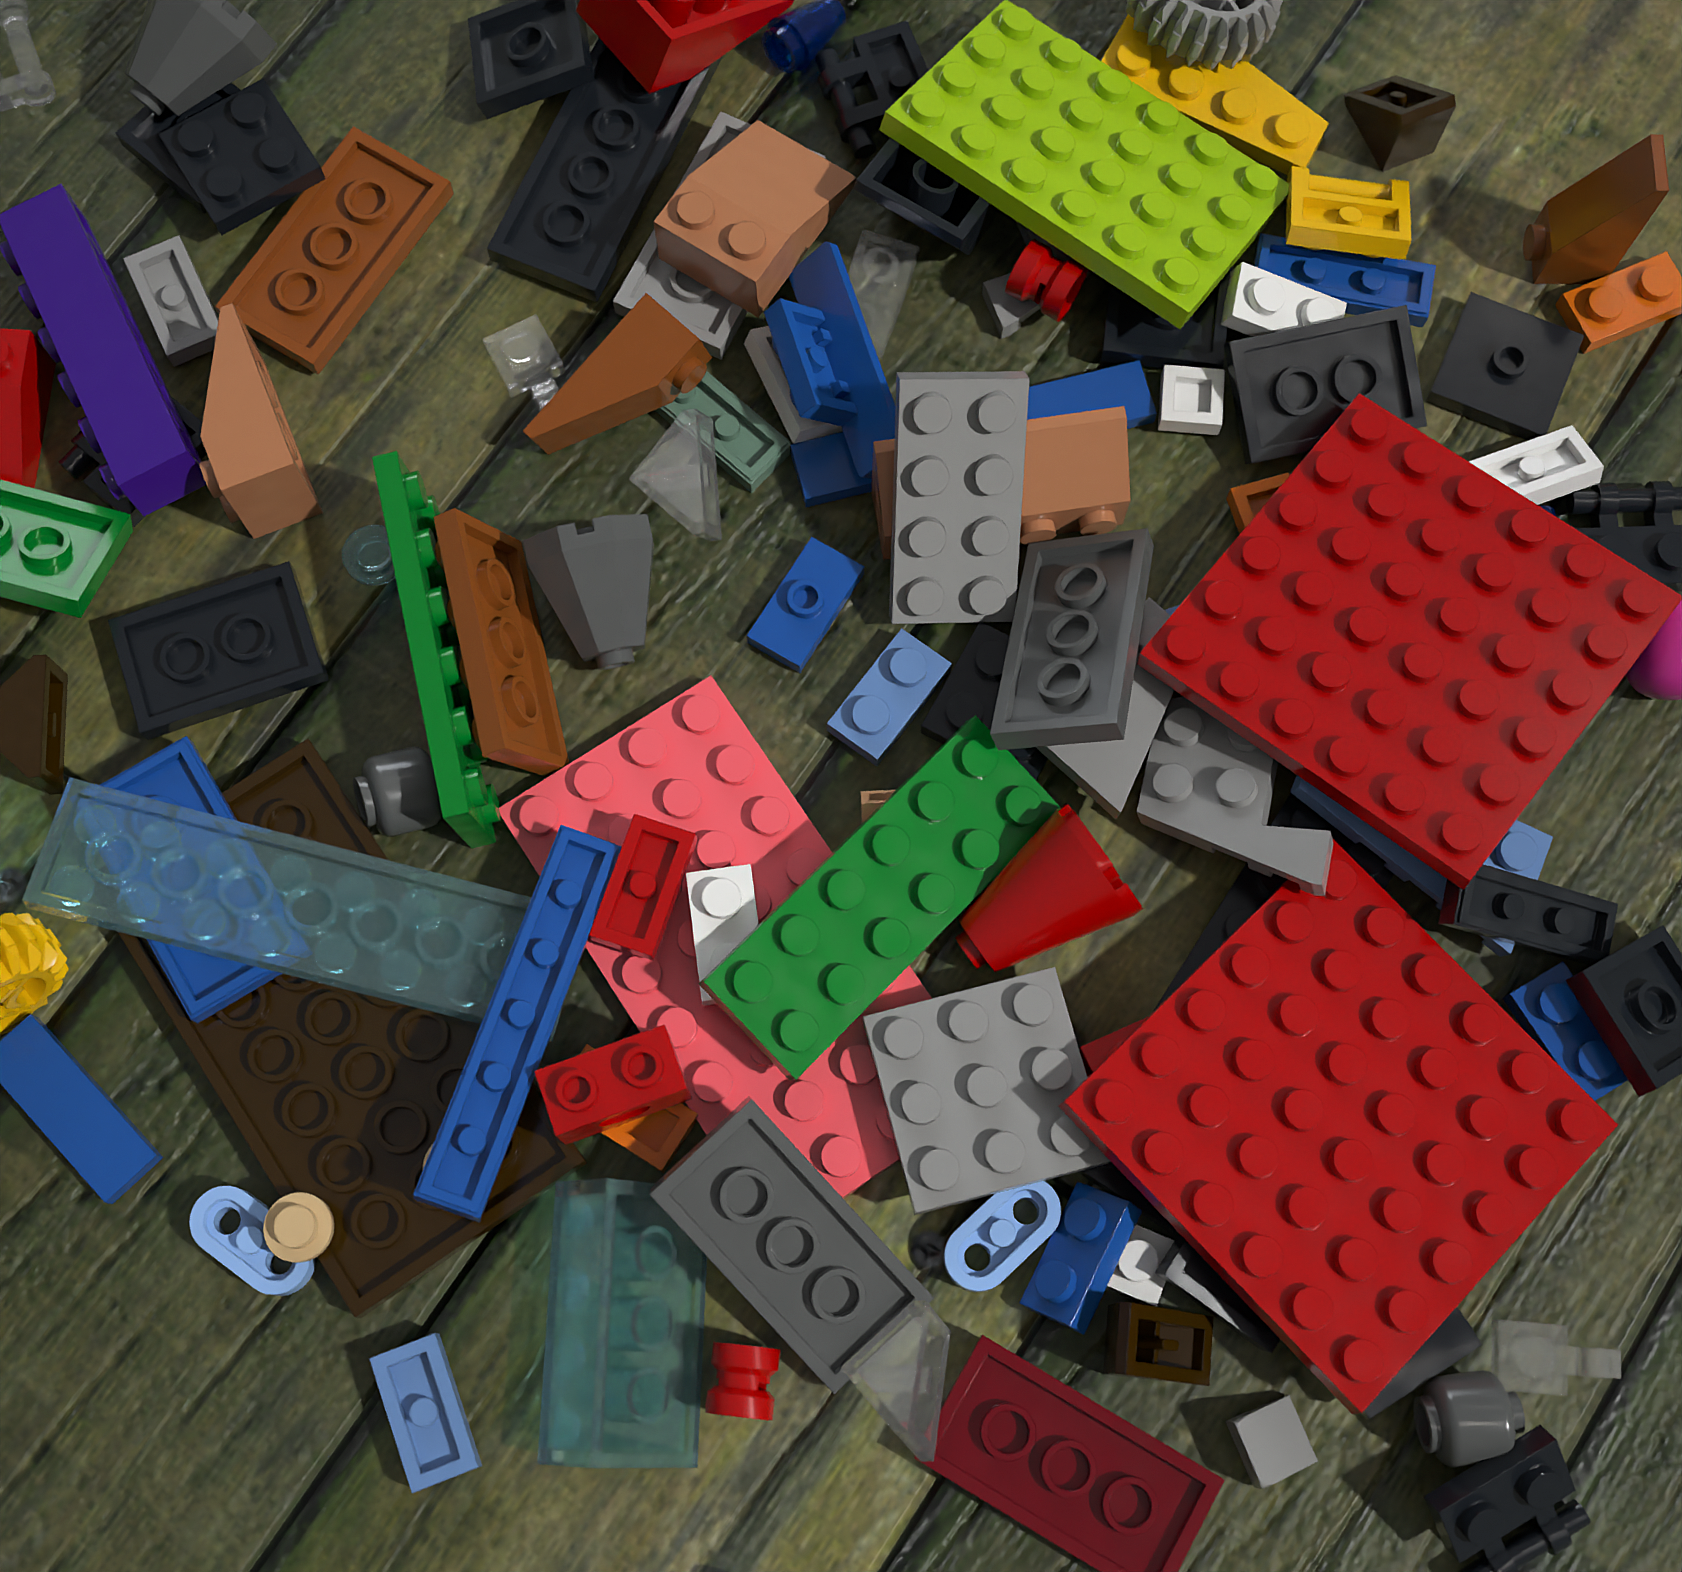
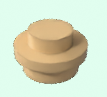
M292 1193L280 1198L269 1209L263 1225L264 1239L270 1251L278 1258L294 1263L307 1262L322 1254L331 1242L334 1232V1219L329 1207L320 1198L308 1193Z

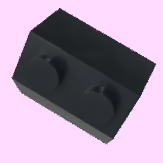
M891 137L857 178L854 190L867 199L968 256L990 227L998 211V208Z

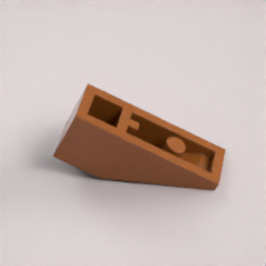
M1651 134L1546 202L1534 224L1527 226L1523 240L1524 258L1526 261H1532L1533 284H1587L1612 274L1669 192L1663 135Z
M645 293L526 426L523 432L549 455L672 403L681 392L683 394L688 393L700 383L707 370L706 364L712 357L695 334L650 295Z

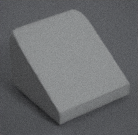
M1289 1395L1225 1421L1254 1488H1266L1318 1461Z

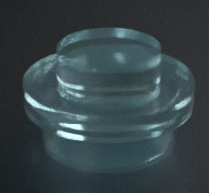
M363 526L355 530L344 543L342 549L344 567L349 575L359 583L382 585L395 578L386 526Z

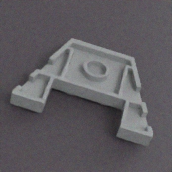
M1185 697L1170 699L1150 746L1137 807V814L1141 824L1211 853H1214L1215 850L1221 851L1247 862L1248 867L1269 877L1273 873L1298 883L1300 890L1316 896H1325L1334 844L1331 831L1267 826L1278 761Z

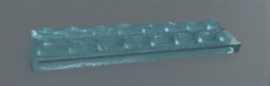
M69 777L22 901L28 909L481 1024L532 897ZM561 1011L556 1021L553 1032L551 1034L549 1040L550 1042H553Z

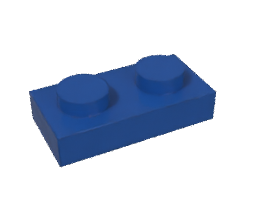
M1562 961L1502 999L1526 1033L1596 1101L1628 1081V1079L1565 981L1573 975Z
M1077 1181L1060 1217L1059 1224L1042 1254L1021 1298L1020 1304L1036 1314L1085 1335L1142 1211L1127 1200Z

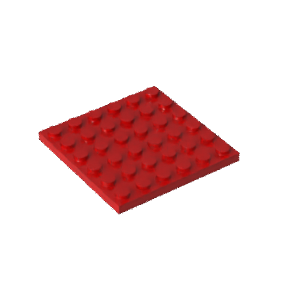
M1359 393L1141 650L1137 665L1464 890L1679 605L1682 595Z
M1333 839L1334 844L1325 896H1316L1300 890L1298 883L1287 879L1058 1107L1351 1414H1359L1364 1412L1614 1131L1618 1124Z

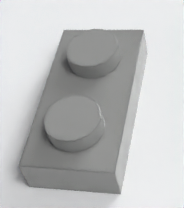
M175 236L123 258L163 349L172 365L175 367L214 350L219 319L180 236Z

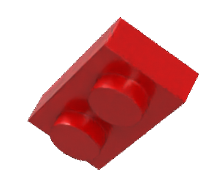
M634 813L589 934L592 941L654 961L697 843L696 833Z

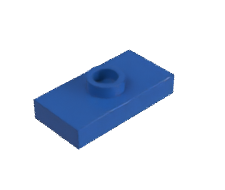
M811 537L747 634V643L796 672L801 673L863 577L864 566Z

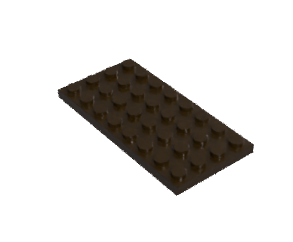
M306 739L222 792L313 952L314 955L197 1024L187 1014L107 866L85 880L280 1197L282 1198L292 1193H308L320 1198L329 1207L334 1219V1232L328 1247L318 1258L354 1317L361 1319L587 1164V1161L574 1142L565 1145L555 1136L542 1093L533 1081L480 1222L413 1199L414 1191L423 1171L425 1155L436 1139L487 1009L384 851L364 824L361 816L309 739Z

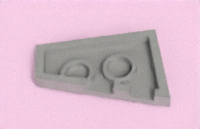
M1150 597L1145 601L1124 740L1036 747L1115 819H1117L1124 807L1174 692L1168 685L1137 665L1141 650L1170 617Z

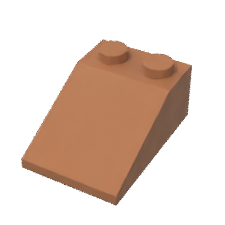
M757 120L688 175L653 221L659 259L759 318L792 273L794 267L797 266L854 188L857 177Z
M233 303L220 307L200 435L209 460L199 463L210 493L214 499L219 497L230 522L233 523L241 520L253 539H256L323 512L261 353Z

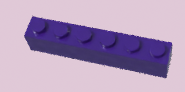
M59 184L1 213L0 226L7 240L0 243V250L13 272L18 277L23 275L26 283L18 286L20 295L37 320L42 318L45 323V327L37 330L38 335L52 359L56 363L62 361L66 371L57 375L58 380L72 404L76 408L82 406L86 416L79 419L78 424L92 449L97 454L103 452L107 463L99 466V471L113 496L117 500L128 497L140 513L146 516L207 485L199 463L202 461L87 218L64 186Z

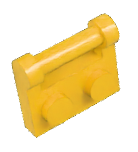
M1290 166L1286 180L1289 183V193L1285 200L1287 245L1302 246L1310 250L1325 249L1356 253L1370 258L1406 259L1411 244L1409 181L1389 179L1388 184L1312 175L1309 174V168Z

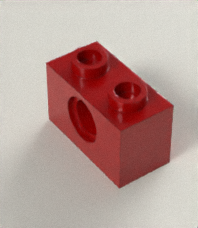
M665 1024L534 1071L555 1136L565 1145L692 1099L672 1039Z

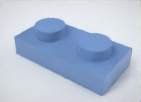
M901 628L828 721L827 731L875 766H878L951 672L952 663Z
M440 1334L428 1335L369 1358L412 1493L482 1466Z

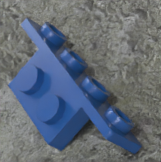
M824 242L794 267L789 275L798 303L780 298L764 311V315L772 335L773 349L780 358L790 387L791 401L798 410L799 416L841 426L858 475L870 479L872 478L873 442L895 439L896 406L839 248L836 244Z

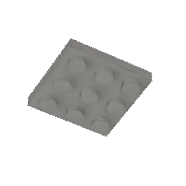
M1055 967L863 1016L862 1022L914 1215L1111 1162L1058 1107L1087 1078Z

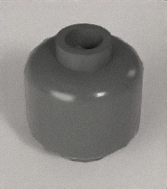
M413 746L372 756L363 764L362 776L353 778V789L361 819L366 827L375 825L376 829L386 837H395L433 827L443 817L432 760L428 753L420 747Z
M1478 1370L1434 1376L1426 1383L1423 1396L1415 1397L1414 1422L1419 1441L1426 1453H1435L1438 1459L1447 1467L1474 1466L1482 1460L1507 1453L1514 1447L1516 1434H1521L1525 1430L1524 1410L1519 1396L1515 1391H1506L1501 1381L1490 1371Z

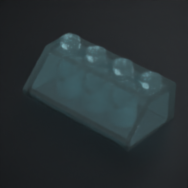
M601 1178L558 1181L555 1184L537 1464L582 1468H697L707 1256L649 1194L648 1190L655 1183Z

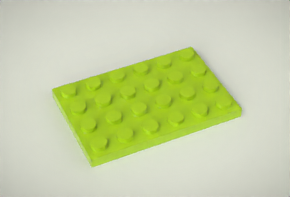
M1008 0L1001 2L885 111L879 128L880 131L1179 329L1184 326L1284 205L1289 193V183L1277 176L1273 170L1255 162L1229 145L1221 136L1209 132L1180 113L1172 104L1152 95L1132 82L1121 71L1112 69L1083 50L1075 41L1063 37L1034 18L1030 12L1017 7Z

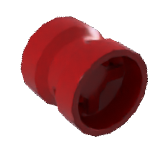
M1033 239L1025 247L1014 265L1006 284L1005 293L1021 302L1031 300L1039 304L1042 314L1059 322L1067 314L1078 296L1088 269L1072 259L1066 261L1059 260L1053 256L1049 246Z
M713 1342L711 1364L716 1369V1378H719L718 1385L713 1386L707 1391L705 1413L772 1421L775 1399L769 1391H766L767 1384H770L771 1376L778 1371L780 1350Z

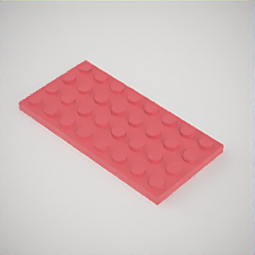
M711 675L499 807L500 816L539 877L560 825L619 846L623 845L634 813L696 833L697 843L686 873L751 864L759 924L832 853ZM686 873L654 961L592 941L589 936L585 946L586 950L639 1032L641 1033L665 1024L692 1097L691 1100L685 1103L688 1108L698 1113L696 1120L706 1136L750 1096L843 1199L900 1161L862 1019L866 1015L932 999L910 965L797 1080L789 1081L718 1004L705 1006L702 1004L700 985L698 984L699 976Z

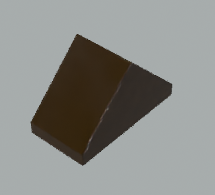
M1396 75L1344 94L1346 107L1382 172L1434 153L1456 107L1455 94Z
M33 655L0 686V752L27 778L48 794H63L68 674L47 655Z
M1118 1302L1108 1305L1103 1375L1210 1386L1214 1317L1130 1302Z

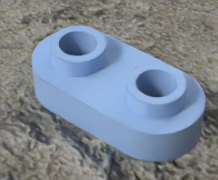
M1041 1181L991 1196L948 1239L944 1248L943 1262L949 1278L957 1286L970 1292H984L999 1285L1057 1228L1061 1217V1205L1055 1190L1047 1182ZM1019 1200L1031 1201L1037 1209L1036 1220L1031 1224L1019 1223L1013 1215L1015 1202ZM979 1245L986 1249L989 1255V1263L984 1270L975 1271L966 1265L964 1254L968 1247Z
M219 1186L205 1192L194 1204L190 1215L191 1234L195 1242L202 1249L254 1289L264 1294L275 1296L290 1295L299 1291L308 1283L315 1269L316 1258L302 1263L292 1262L290 1269L283 1274H277L274 1271L272 1261L275 1255L268 1248L263 1234L264 1220L270 1209L267 1205L251 1193L233 1186ZM235 1209L240 1215V1225L235 1232L225 1234L221 1228L222 1217L228 1211Z

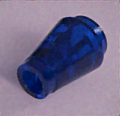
M813 0L771 19L768 24V30L762 36L763 49L768 59L777 69L785 73H791L794 70H805L839 28L845 24L846 14L843 6L838 0Z

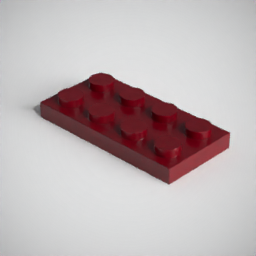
M984 1335L979 1337L913 1457L1100 1572H1178L1225 1479Z

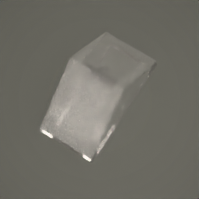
M697 409L683 410L629 480L692 534L708 541L722 540L713 419Z
M926 1300L912 1301L851 1357L841 1369L920 1461H934L951 1331Z

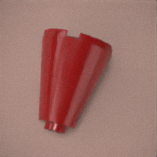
M1065 803L1049 817L959 917L958 920L964 931L955 938L977 969L988 963L995 972H998L1133 917L1143 908L1127 883H1123L1119 878L1120 875L1113 867V863L1075 811L1071 809L1069 804Z

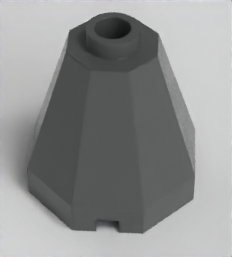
M148 0L125 70V74L135 82L129 92L158 116H160L165 108L176 115H180L263 63L277 43L256 20L244 10L239 12L228 0Z
M647 514L602 516L591 519L593 526L576 530L574 522L556 526L523 540L528 566L582 660L584 662L596 661L598 670H609L630 665L635 662L633 652L645 649L654 554L653 538Z

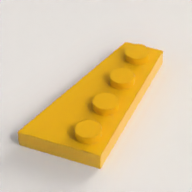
M1127 15L1101 60L1112 69L1121 71L1132 82L1160 100L1172 104L1180 113L1209 132L1221 136L1229 145L1249 158L1288 175L1290 166L1308 167L1329 125L1326 120L1249 62L1238 61L1233 69L1226 68L1221 63H1218L1212 70H1209L1199 61H1194L1188 67L1185 58L1176 54L1167 58L1166 49L1161 45H1147L1148 33L1134 30L1135 18Z

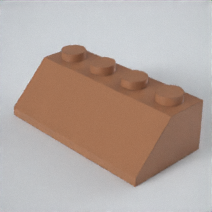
M1125 406L1027 420L1020 543L1028 545V543L1049 541L1056 534L1080 531L1084 536L1105 534L1114 530L1117 525H1123L1131 501ZM895 439L873 442L871 493L883 560L891 559Z

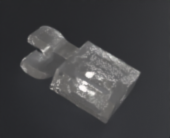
M535 314L482 340L486 352L511 398L528 390L540 412L559 391L553 378L565 373L561 358L538 316Z
M1492 1320V1373L1501 1381L1506 1391L1568 1396V1376L1621 1379V1350L1568 1347L1567 1325Z

